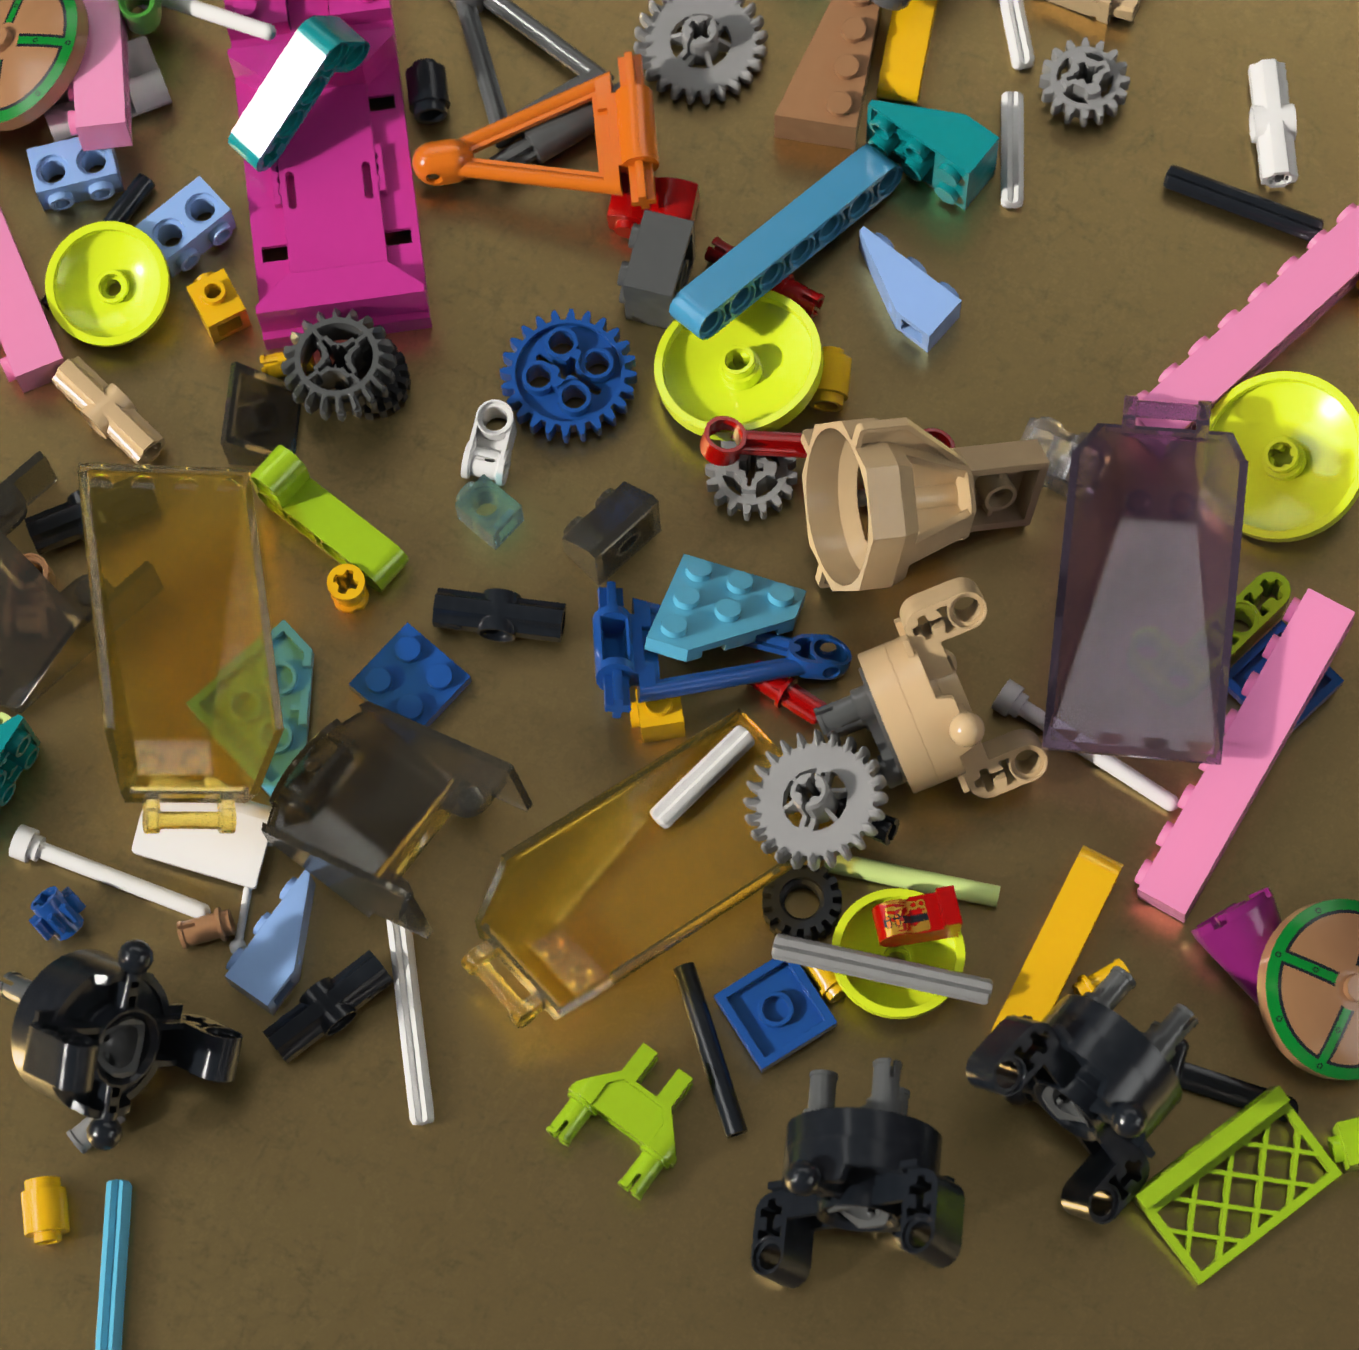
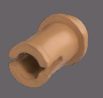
M220 907L214 908V913L186 921L181 920L176 924L177 928L181 929L177 932L184 949L220 938L225 942L228 941L229 936L236 934L231 911L229 909L221 910Z

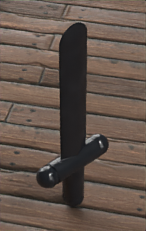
M1183 1039L1175 1048L1176 1055L1169 1062L1182 1089L1243 1108L1267 1089L1185 1062L1189 1050V1043L1186 1039ZM1287 1095L1290 1099L1288 1101L1298 1114L1299 1107L1296 1100ZM1284 1115L1277 1119L1284 1122L1288 1121Z

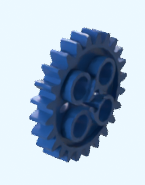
M569 309L566 319L561 320L556 310H553L551 322L547 324L540 316H536L537 329L533 331L523 325L521 330L524 340L511 338L510 344L514 352H503V361L508 367L500 368L501 380L507 381L501 385L503 396H511L507 400V404L511 407L512 411L518 410L516 416L519 424L531 419L530 431L532 434L537 433L544 427L548 441L554 437L556 431L562 432L564 443L569 442L571 432H577L581 441H586V430L590 428L598 436H601V423L605 421L613 427L616 426L614 411L626 414L628 412L627 403L623 399H634L635 397L634 388L630 385L637 383V372L631 370L636 367V360L634 355H627L630 352L629 341L618 342L620 339V329L618 327L606 332L607 320L604 317L595 325L592 324L590 311H587L581 320H576L574 310ZM559 344H568L572 347L565 354H558L552 351ZM543 357L546 360H548V362L537 360V358ZM595 364H602L608 368L604 373L596 375L588 371ZM561 374L567 377L565 379H562ZM537 377H545L550 380L543 387L536 388L529 384ZM589 389L594 391H601V393L596 395L590 392ZM573 397L585 400V403L578 408H570L565 405Z

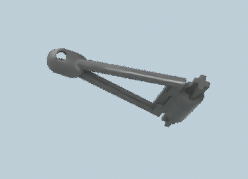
M449 0L459 16L489 124L507 117L508 114L479 17V13L483 12L486 8L578 75L516 112L607 72L511 0ZM620 82L613 85V92L620 88ZM592 101L495 144L496 148H501L519 137L523 138L490 157V160L529 164L534 160L539 164L546 162L595 133Z

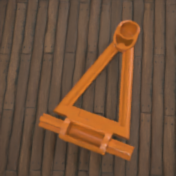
M632 51L624 52V57H618L620 88L616 92H613L611 72L608 71L458 139L451 138L422 144L413 155L412 165L415 174L424 183L434 186L453 184L464 181L467 178L623 196L621 173L629 174L632 206H641L642 209L650 208V204L656 203L654 171L659 168V154L653 95L650 87L645 85L642 55H633ZM592 101L599 172L481 159L474 156L476 152ZM430 174H437L440 177L428 178L427 176Z

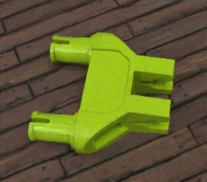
M644 1042L622 1071L592 1076L572 1083L568 1089L569 1093L567 1096L570 1098L550 1126L545 1129L555 1139L558 1137L560 1143L569 1147L571 1141L591 1115L594 1117L598 1115L640 1146L639 1149L642 1151L623 1178L617 1182L625 1191L628 1192L630 1190L632 1192L631 1195L638 1200L644 1197V1193L663 1168L668 1170L677 1163L673 1113L694 1086L692 1083L693 1078L679 1068L657 1097L641 1086L659 1061L658 1053Z

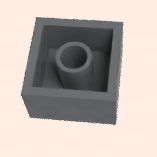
M645 210L641 224L634 223L630 233L628 245L629 248H632L630 261L623 260L617 280V285L621 286L619 302L624 303L627 320L667 329L672 321H674V318L669 313L670 304L676 294L688 284L695 261L694 221Z

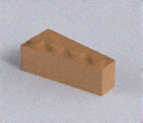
M872 0L830 1L774 114V137L851 150L856 149L882 7L875 4Z

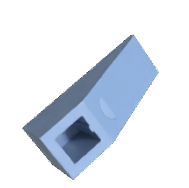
M863 226L859 233V250L895 328L928 353L960 317L962 300L959 299L957 291L948 283L943 281L938 283L930 277L918 260L913 257L905 258L897 252L892 242L885 235L879 232L874 234Z
M304 870L299 878L292 877L286 883L279 896L281 902L272 914L266 912L258 920L253 929L254 938L245 949L242 947L238 948L226 965L228 972L225 978L230 986L271 1015L275 1014L300 980L316 885L311 873L307 870Z

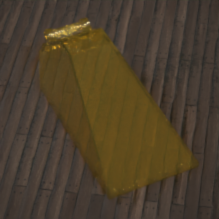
M79 462L77 473L104 731L120 793L126 803H142V826L145 834H159L161 829H218L220 834H234L236 830L235 803H247L258 795L284 731L250 469ZM160 803H217L218 811H161Z
M739 708L501 855L499 866L475 918L478 936L483 942L471 949L463 957L461 966L469 975H476L510 1012L508 1017L517 1028L527 1026L543 1010H546L556 1021L792 870L791 858L783 864L777 863L774 858L776 852L765 854L761 849V844L764 841H755L751 837V831L759 826L749 825L745 821V815L753 814L756 811L748 809L743 802V799L746 797H757L756 794L749 790L746 782H762L763 780L756 773L754 765L769 769L772 765L767 759L765 752L770 751L778 757L783 756V752ZM741 725L752 734L755 744L669 828L664 829L659 826L651 817L650 809L736 726ZM800 812L788 815V818L793 825L799 827L802 815ZM829 820L819 824L818 830L829 827L834 822ZM498 957L531 995L522 999L489 962Z

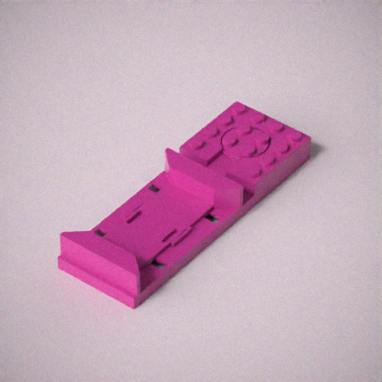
M224 0L226 10L272 24L277 31L275 38L268 41L227 28L231 41V48L227 49L235 77L239 119L296 30L311 16H338L370 44L366 58L357 68L350 72L334 73L279 159L269 169L259 172L244 159L259 303L255 308L266 350L293 345L290 339L291 331L303 334L304 331L301 325L303 319L309 321L312 325L317 323L316 315L318 311L325 315V319L332 318V312L335 307L340 310L343 318H346L352 308L354 311H357L359 321L369 315L373 319L374 327L381 325L385 329L386 334L432 328L392 0ZM394 96L396 108L370 111L369 99ZM411 230L412 243L386 246L385 233ZM287 246L288 259L265 262L264 249Z

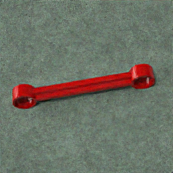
M718 416L711 419L706 424L700 441V451L703 457L710 463L718 466L732 465L738 461L741 455L807 457V453L800 440L802 433L745 430L738 420L728 416ZM937 428L923 429L947 447L955 448L953 439L943 430ZM721 430L732 431L734 433L731 438L737 446L730 449L721 448L712 442L710 435L716 434V432Z

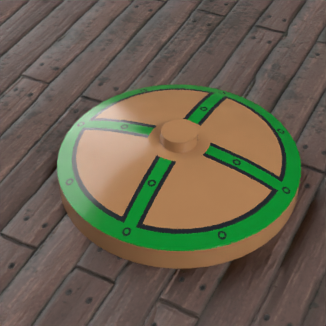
M0 0V131L14 130L33 122L47 112L71 84L82 62L88 40L89 22L83 0Z
M1331 899L1314 902L1290 914L1272 933L1264 948L1258 968L1257 999L1261 1017L1269 1036L1280 1052L1294 1065L1309 1074L1324 1079H1359L1358 900Z

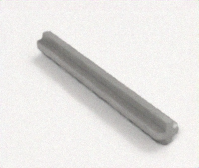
M776 934L771 952L772 958L775 960L982 1005L989 1003L993 990V981L988 978L785 934Z

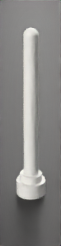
M162 0L163 7L264 40H272L277 34L276 28L272 24L198 0ZM147 5L137 6V7H140V8H143V9H147V8H148Z
M1009 679L993 702L991 708L1004 717L1011 715L1017 718L1019 715L1163 809L1174 811L1178 808L1179 799L1176 795L1029 702L1030 696L1023 693L1025 688L1013 680Z
M21 824L12 838L9 847V857L25 863L29 860L37 862L39 859H42L193 918L211 913V909L206 903L46 842V837L41 836L40 831L35 828Z

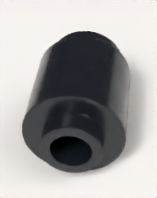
M419 59L405 71L409 109L414 114L416 121L420 123H436L447 117V110L450 108L446 68L434 59Z

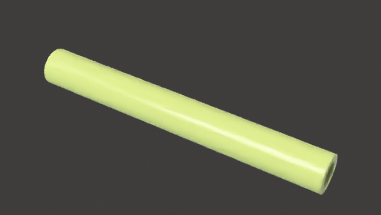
M838 855L834 868H830L826 861L824 863V867L829 870L828 873L924 893H933L936 888L954 885L957 900L997 907L1001 888L999 885L852 855L850 861H846L841 855Z

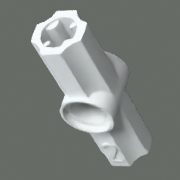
M1262 59L1250 65L1248 69L1252 103L1249 112L1250 137L1252 143H1256L1261 184L1267 185L1270 188H1281L1296 182L1298 178L1294 145L1297 134L1296 110L1294 104L1289 103L1285 63L1279 62L1276 59Z

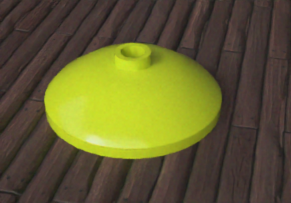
M117 221L91 223L67 236L53 253L45 278L46 299L56 321L67 333L76 339L101 347L124 345L146 334L157 323L164 312L170 294L169 267L159 246L140 229ZM114 283H120V293L116 296H110V286Z
M889 888L878 890L857 900L840 918L831 945L887 957H898L901 960L963 973L965 965V944L961 931L959 937L896 947L880 946L871 911L872 908L886 901L908 899L912 896L924 894L910 889ZM834 972L840 987L856 1005L871 1014L884 1018H916L932 1012L949 998Z

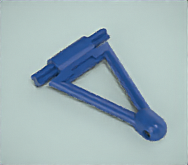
M608 581L606 587H598L597 590L598 610L592 618L595 675L597 685L604 691L605 712H612V718H621L622 712L630 713V688L632 686H637L638 703L794 676L804 679L832 680L843 676L851 664L852 655L849 648L841 640L831 635L801 634L790 638L767 632L757 635L755 642L743 646L786 656V658L660 679L658 654L644 650L646 637L661 605L632 598V614H630L624 608L623 588H616V582ZM830 642L836 645V648L831 652H824L820 649L824 643Z

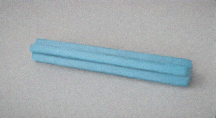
M122 1179L109 1180L106 1184L95 1350H122L132 1184Z

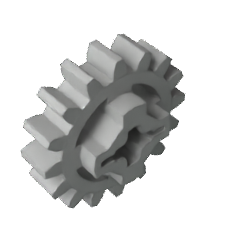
M1083 38L1079 47H1076L1071 40H1067L1065 52L1055 47L1052 50L1051 60H1044L1043 74L1040 75L1039 88L1044 89L1042 92V102H1053L1050 113L1054 116L1061 111L1064 112V123L1069 124L1074 117L1079 118L1081 127H1086L1088 118H1093L1098 125H1101L1104 113L1115 117L1118 105H1124L1126 102V90L1129 89L1130 77L1125 76L1127 63H1116L1119 51L1114 49L1108 53L1104 52V41L1101 40L1097 43L1096 47H1090L1088 38ZM1067 66L1068 72L1063 73L1061 79L1057 80L1059 73ZM1112 84L1109 93L1102 98L1101 92L1107 91L1108 85Z
M721 441L722 448L730 449L737 446L735 441ZM741 455L737 462L729 466H718L712 463L705 464V475L710 477L706 481L707 491L716 492L714 495V504L716 506L728 503L727 515L731 517L737 510H742L744 521H749L752 512L758 511L762 520L767 519V508L772 507L775 511L780 512L782 510L780 498L791 500L793 497V489L789 485L797 484L798 473L792 471L796 468V458L769 456L774 461H768L765 456ZM755 462V471L757 472L754 478H752L751 486H748V478L746 476L748 475V470H751V463ZM728 486L735 487L741 496L731 491ZM771 490V491L768 492L767 494H765V495H763V496H760V495H762L765 491Z

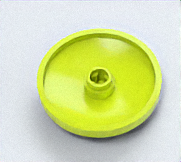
M769 291L707 340L698 338L674 319L658 344L654 361V376L660 397L670 415L684 428L697 435L702 436L706 424L718 416H728L738 420L745 430L776 431L796 418L812 400L822 378L824 354L817 328L807 312L792 299L777 292ZM721 430L716 432V434L710 435V439L734 441L731 438L734 432Z
M1275 371L1243 381L1228 391L1215 404L1205 419L1199 433L1196 447V471L1205 498L1219 517L1228 525L1242 534L1258 540L1293 542L1325 531L1338 522L1351 509L1359 497V414L1349 399L1335 386L1307 373Z

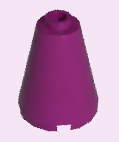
M1269 886L1248 895L1250 899L1248 901L1243 900L1239 903H1233L1197 925V928L1191 930V933L1200 945L1258 1006L1257 974L1259 963L1268 940L1282 922L1274 895Z

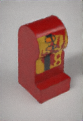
M954 885L936 888L933 893L912 896L908 899L886 901L876 905L871 910L879 944L883 947H896L959 937L963 924Z

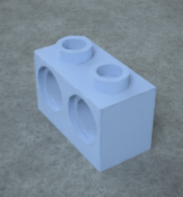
M74 137L26 149L36 194L44 211L49 209L65 210L73 206L74 203L90 199L105 200L112 197L114 193L124 191L115 148L83 151L79 137ZM96 165H104V168L101 171L96 173H89V170ZM64 175L58 182H48L53 176Z
M199 175L135 227L146 233L159 246L167 261L170 275L173 278L179 272L187 271L194 267L201 255L213 245L218 246L224 243L237 226L231 209ZM203 213H213V216L206 221L196 220ZM171 238L181 239L175 246H164L166 241Z

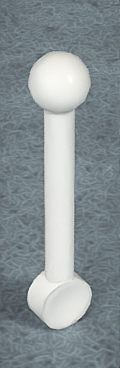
M244 887L235 939L229 945V950L232 954L240 947L246 948L244 934L252 894L251 888Z

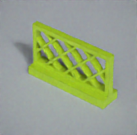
M1279 1085L1269 1087L1149 1179L1132 1198L1137 1208L1145 1213L1197 1284H1202L1342 1175V1172L1289 1104V1097ZM1283 1115L1294 1128L1292 1148L1268 1144L1270 1125ZM1262 1132L1261 1143L1250 1141ZM1301 1138L1310 1150L1300 1149ZM1242 1146L1260 1148L1257 1175L1233 1172L1235 1152ZM1267 1150L1292 1153L1288 1180L1264 1176ZM1299 1154L1316 1157L1327 1173L1314 1183L1296 1181ZM1226 1160L1225 1170L1214 1169ZM1207 1173L1224 1176L1221 1203L1197 1199L1199 1180ZM1232 1177L1256 1180L1253 1207L1229 1204ZM1264 1182L1288 1185L1286 1204L1278 1211L1261 1209ZM1295 1186L1306 1188L1294 1197ZM1191 1187L1190 1198L1179 1197L1181 1193ZM1171 1201L1189 1203L1186 1230L1169 1228L1157 1212ZM1196 1204L1221 1208L1217 1235L1193 1231ZM1228 1209L1252 1213L1250 1232L1242 1239L1225 1236ZM1260 1214L1271 1215L1259 1225ZM1174 1234L1185 1235L1184 1247ZM1192 1237L1217 1240L1215 1259L1202 1270H1200L1190 1256ZM1224 1241L1235 1243L1223 1253Z

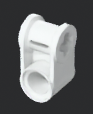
M491 399L479 406L471 436L463 454L461 465L462 478L469 479L470 476L495 480L498 486L505 485L510 469L512 449L517 435L514 414L506 402L499 399ZM502 418L507 421L502 429L490 430L486 428L487 423L491 419Z

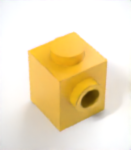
M224 268L216 272L203 273L192 284L186 286L191 302L214 344L251 326L246 308Z
M637 686L634 687L636 701L631 702L629 714L632 728L640 727L643 743L686 737L680 696L638 703Z

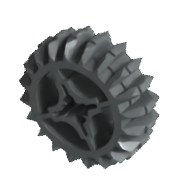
M336 307L332 312V318L325 319V315L318 311L316 315L318 322L312 325L309 321L303 319L301 325L304 333L291 331L290 339L293 345L284 346L283 354L288 359L281 364L283 374L287 375L284 379L287 390L293 391L292 397L295 403L301 404L305 402V410L310 415L320 408L321 418L325 421L328 420L332 412H336L338 419L344 422L346 412L352 410L356 417L361 418V407L366 404L369 408L375 410L377 402L374 396L387 398L389 392L385 384H392L395 381V374L391 370L397 366L396 356L391 354L394 350L392 340L385 339L386 332L381 325L374 327L373 319L369 315L359 321L357 311H354L353 308L346 318L342 317L340 310ZM336 340H347L341 343L334 342ZM318 350L321 359L313 367L314 372L306 376L308 362ZM372 353L371 367L366 376L361 380L357 371L365 363L364 358ZM330 357L336 363L342 362V365L346 362L348 372L343 367L337 368L336 364L333 368ZM334 387H344V388H346V389H343V390H330V389H332V388H334Z

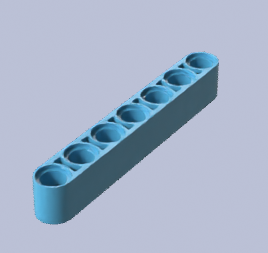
M870 144L860 147L682 288L670 304V316L702 340L711 338L890 195L902 178V167Z

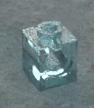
M485 474L475 483L473 481L468 482L456 497L455 508L458 519L495 550L524 521L522 505ZM489 503L497 507L495 512L490 515L483 516L476 513L478 507L483 504Z

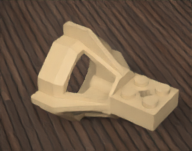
M906 417L884 420L864 418L815 424L813 429L803 430L800 440L807 453L802 472L809 545L819 563L815 576L818 586L820 588L830 587L832 592L892 587L906 578L909 565L957 540L966 539L969 537L970 532L1030 525L1050 464L1039 441L1031 439L949 448ZM858 467H860L867 498V541L862 529L858 507Z

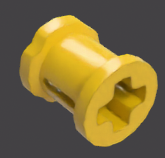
M345 563L331 570L326 583L335 607L347 614H353L358 610L364 609L369 602L370 594L366 587L364 574L360 568L353 564ZM351 584H355L356 589L349 587ZM342 588L348 590L346 591V594L341 593L340 589Z

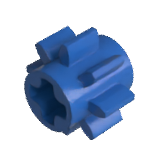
M52 886L42 891L31 903L30 908L36 915L32 916L29 922L46 941L52 938L53 935L59 941H64L73 936L82 927L84 918L79 912L83 911L86 905L69 887L60 892L56 886Z

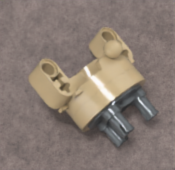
M965 577L951 579L907 598L901 605L900 617L894 619L900 637L857 654L861 665L858 671L864 685L850 690L851 695L813 709L824 735L827 734L828 740L830 739L831 732L834 730L839 734L840 738L864 728L867 731L871 730L881 754L877 756L880 770L876 775H883L887 780L886 785L890 789L908 782L913 794L957 777L964 793L971 790L978 797L991 798L1035 781L1044 774L1048 765L1047 755L1039 738L1028 729L1013 730L984 743L981 742L985 732L984 722L978 715L972 712L956 673V657L952 652L944 649L941 643L976 628L986 618L987 605L979 587L974 581ZM964 597L974 598L970 607L963 610L954 608L959 599ZM944 607L947 616L942 617L938 608ZM921 616H926L928 622L919 625L917 619ZM1023 750H1034L1032 756L1026 760L1020 761L1015 759ZM1005 759L1008 766L1003 768L1000 761ZM988 769V773L980 775V770Z

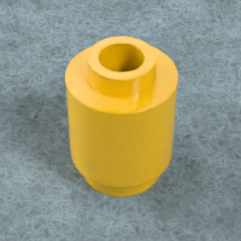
M824 346L822 347L824 354L823 374L809 406L818 411L837 412L843 409V404L849 397L852 358L844 354L845 351L839 347Z
M41 1176L25 1180V1191L21 1192L25 1237L34 1238L35 1245H51L62 1242V1235L70 1232L67 1190L66 1187L61 1186V1177Z

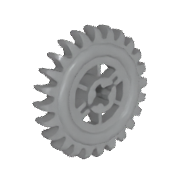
M649 0L648 6L652 16H648L644 12L640 13L639 20L645 29L639 26L634 29V36L639 41L634 43L633 49L636 54L642 55L643 69H647L645 79L649 82L658 80L656 85L658 92H665L670 88L672 100H677L682 94H685L688 104H693L696 97L699 96L703 104L707 105L710 103L711 95H715L720 101H725V91L729 90L733 94L741 93L739 82L751 84L753 82L751 72L762 70L760 59L767 55V47L763 44L768 39V33L766 30L759 31L764 25L762 15L752 19L756 13V4L754 2L742 8L744 0H661L663 6L656 4L654 0ZM681 26H683V27H682V32L675 34V32L677 31V29H679ZM726 31L731 43L721 39L719 36ZM671 44L679 45L683 48V51L677 57L673 54ZM719 51L727 52L725 58L713 66L712 61L717 57ZM694 64H706L707 68H692Z
M815 729L812 744H808L804 736L798 732L796 734L797 748L793 749L784 740H780L783 756L778 757L770 751H766L765 755L772 766L768 769L754 765L756 773L763 780L762 782H746L749 790L756 794L757 797H746L743 799L748 809L756 811L753 814H746L745 821L751 826H759L751 831V837L755 841H764L761 844V849L765 854L776 852L774 858L777 863L783 864L791 858L790 863L797 870L808 860L809 868L812 871H816L820 867L821 860H825L830 868H834L838 855H841L846 861H850L852 859L851 848L853 846L860 850L866 849L867 846L862 839L864 835L876 836L878 834L877 829L871 823L872 821H882L886 816L881 809L876 807L884 805L888 801L886 793L879 791L885 787L887 780L881 774L876 775L880 770V763L876 759H872L867 763L870 758V751L866 746H862L856 752L857 743L852 736L847 737L846 743L841 747V738L835 730L831 732L829 741L825 743L821 732ZM834 777H838L845 784L846 788H831ZM790 793L791 801L787 803V797ZM847 798L846 807L838 819L835 816L838 810V800ZM797 812L801 813L802 818L799 827L793 825L788 815ZM830 819L834 822L831 826L818 830L819 824L828 822Z

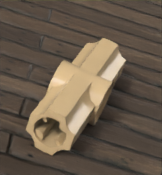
M79 356L67 359L57 368V372L52 378L54 385L69 401L73 402L81 410L80 413L101 437L104 439L109 437L139 467L151 463L160 454L162 447L166 444L164 438L148 421L137 413L135 405L121 389L113 383L108 385Z

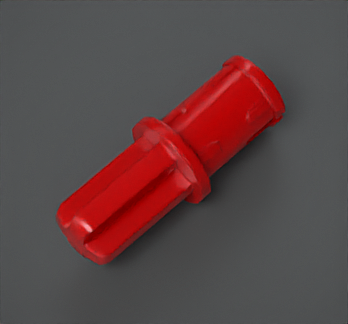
M794 677L748 684L774 700L775 707L781 708L784 706L810 724L815 725L818 723L813 709L827 705L824 701L797 685L798 681Z

